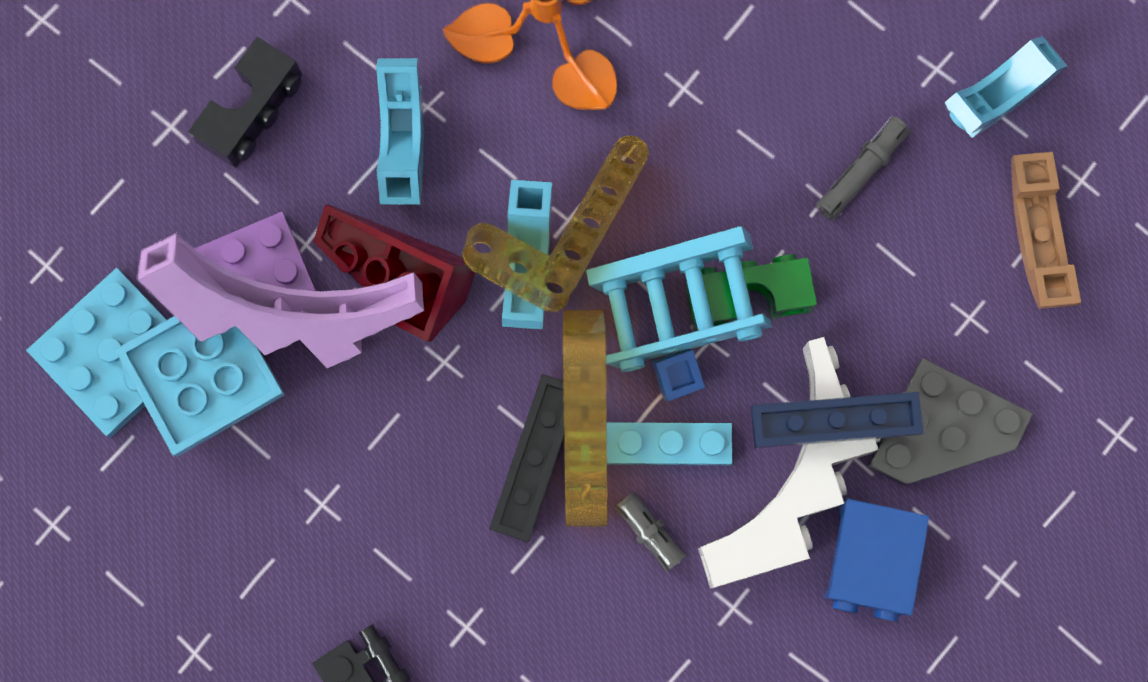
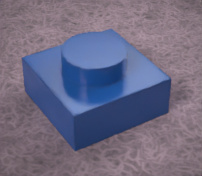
M693 349L673 353L651 362L662 397L666 401H671L705 388Z

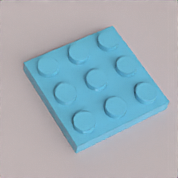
M116 268L26 351L104 435L111 438L145 407L115 349L167 319L122 271Z
M173 316L115 349L169 450L175 457H179L285 396L261 351L237 326L230 328L225 333L217 334L200 342Z

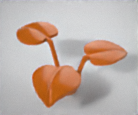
M530 0V2L523 3V10L513 26H511V17L504 8L492 3L479 4L466 10L453 23L443 28L447 41L462 56L479 63H495L505 59L513 52L514 44L511 35L519 32L529 14H532L536 20L542 23L553 22L565 59L568 62L559 66L553 74L552 88L556 97L566 106L580 110H604L610 107L615 100L617 80L609 60L594 50L583 51L576 59L573 58L562 25V0ZM566 0V1H568L569 3L574 4V5H582V4H586V3H588V2H591V1H593V0Z

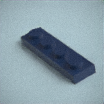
M919 392L760 404L750 407L754 449L916 436L924 433Z

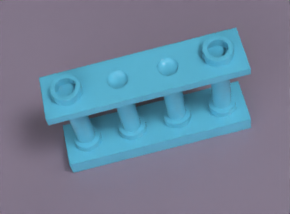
M740 226L586 270L589 286L601 292L603 291L605 295L609 296L621 352L605 356L606 364L620 368L621 372L635 371L644 368V361L734 337H737L738 341L756 339L762 336L761 330L772 328L771 320L764 314L753 315L740 261L744 257L743 252L753 249L750 233ZM719 259V262L725 265L737 321L714 327L701 269L704 268V263ZM680 270V273L686 276L698 331L675 337L662 280L666 278V273ZM642 281V284L647 285L659 342L636 347L624 293L628 289L627 284Z

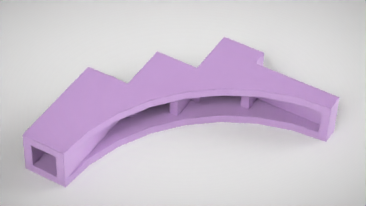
M177 233L141 251L138 281L200 342L217 334L225 333L230 328L237 326L264 355L287 347L297 340H301L326 368H329L362 353L361 339L374 335L389 326L424 311L422 282L414 272L383 284L354 290L309 291L287 289L261 283L229 271L201 255Z

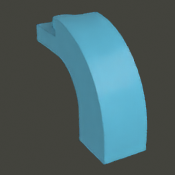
M1041 36L1030 40L1010 59L980 82L956 92L945 104L948 106L947 109L950 111V117L959 128L965 130L972 138L998 122L1030 98L1068 65L1047 40Z
M418 58L377 59L376 64L381 121L380 154L377 166L380 205L420 204L423 182L424 124Z
M511 180L508 206V255L502 327L543 329L550 249L552 182Z

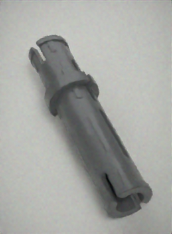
M891 117L871 142L866 141L861 147L862 152L815 204L816 209H821L820 213L824 217L835 221L843 209L853 200L881 166L885 168L891 161L890 156L906 137L911 134L910 128L903 130L907 125L897 117Z

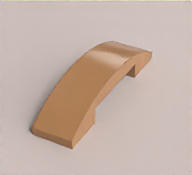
M1053 152L1013 155L1011 158V172L1017 233L1027 279L1038 309L1080 305L1081 298L1074 264H1068L1055 194L1060 187Z

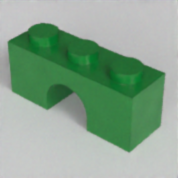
M788 254L773 258L771 264L757 266L756 261L741 262L747 290L760 293L766 298L770 306L772 319L811 313L816 307L817 303L808 258L796 259L795 254ZM716 267L701 269L714 327L734 322L737 317L726 271L717 272ZM686 281L685 287L694 332L698 331Z

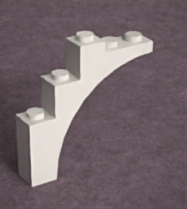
M824 337L808 341L803 347L810 380V400L851 397L847 386L839 384L835 372L836 369H839V361L833 346L827 347ZM881 438L803 445L793 471L777 496L753 520L731 535L698 549L710 588L809 559L807 550L813 548L807 527L805 525L799 526L797 519L844 504L842 496L847 495L845 482L839 471L834 472L832 465L872 454L878 450L877 442H880Z

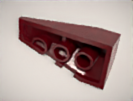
M332 205L324 206L313 240L343 273H349L362 287L383 284L414 272L422 282L424 311L394 325L427 342L434 340L465 303L478 267L477 264L446 249Z

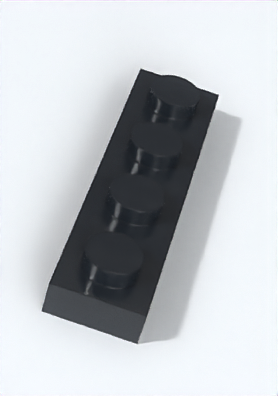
M544 374L541 375L489 528L490 530L529 543L581 389L580 386Z

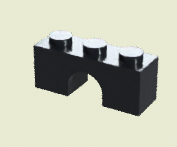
M259 37L255 38L234 67L241 80L252 87L249 101L240 108L227 109L210 100L188 131L197 144L234 168L237 167L241 160L245 161L251 156L256 147L255 140L263 129H269L274 124L279 114L278 108L286 97L290 98L297 92L302 80L300 77L303 75L295 60Z

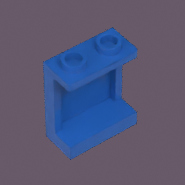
M852 499L843 500L844 504L840 505L838 518H841L829 586L828 590L824 591L823 598L833 600V609L857 613L858 606L874 609L873 617L898 622L899 615L912 616L929 516Z

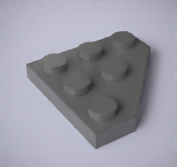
M922 358L919 360L904 393L919 392L924 433L916 436L881 438L878 450L874 452L867 467L902 485H907L1016 450L1033 413Z

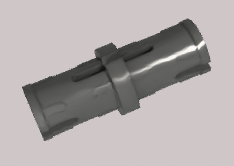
M635 491L614 507L637 535L636 541L640 545L644 544L651 551L665 572L687 556L663 528L665 523L661 518L657 520L650 513Z

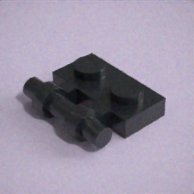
M373 624L359 632L367 646L361 652L357 653L351 641L347 640L312 663L323 682H375L365 664L375 659L386 677L384 682H408L411 679L405 668L402 670L399 668L388 650L391 648L390 643L385 636L380 637Z

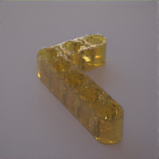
M626 135L617 140L550 256L494 225L479 223L474 225L467 233L462 251V259L465 265L477 274L543 310L556 312L563 309L569 302L641 174L649 155L645 142L633 135ZM620 156L629 157L635 164L625 163L621 160ZM602 187L612 188L616 191L617 195L605 193ZM583 219H594L600 227H590ZM476 243H484L487 244L492 251L489 253H481L478 252L473 247V245ZM574 250L580 254L582 259H570L564 251ZM521 263L528 272L517 273L510 268L509 264ZM548 282L557 283L564 292L553 293L547 289L545 284Z
M604 309L563 310L566 527H607L606 333Z

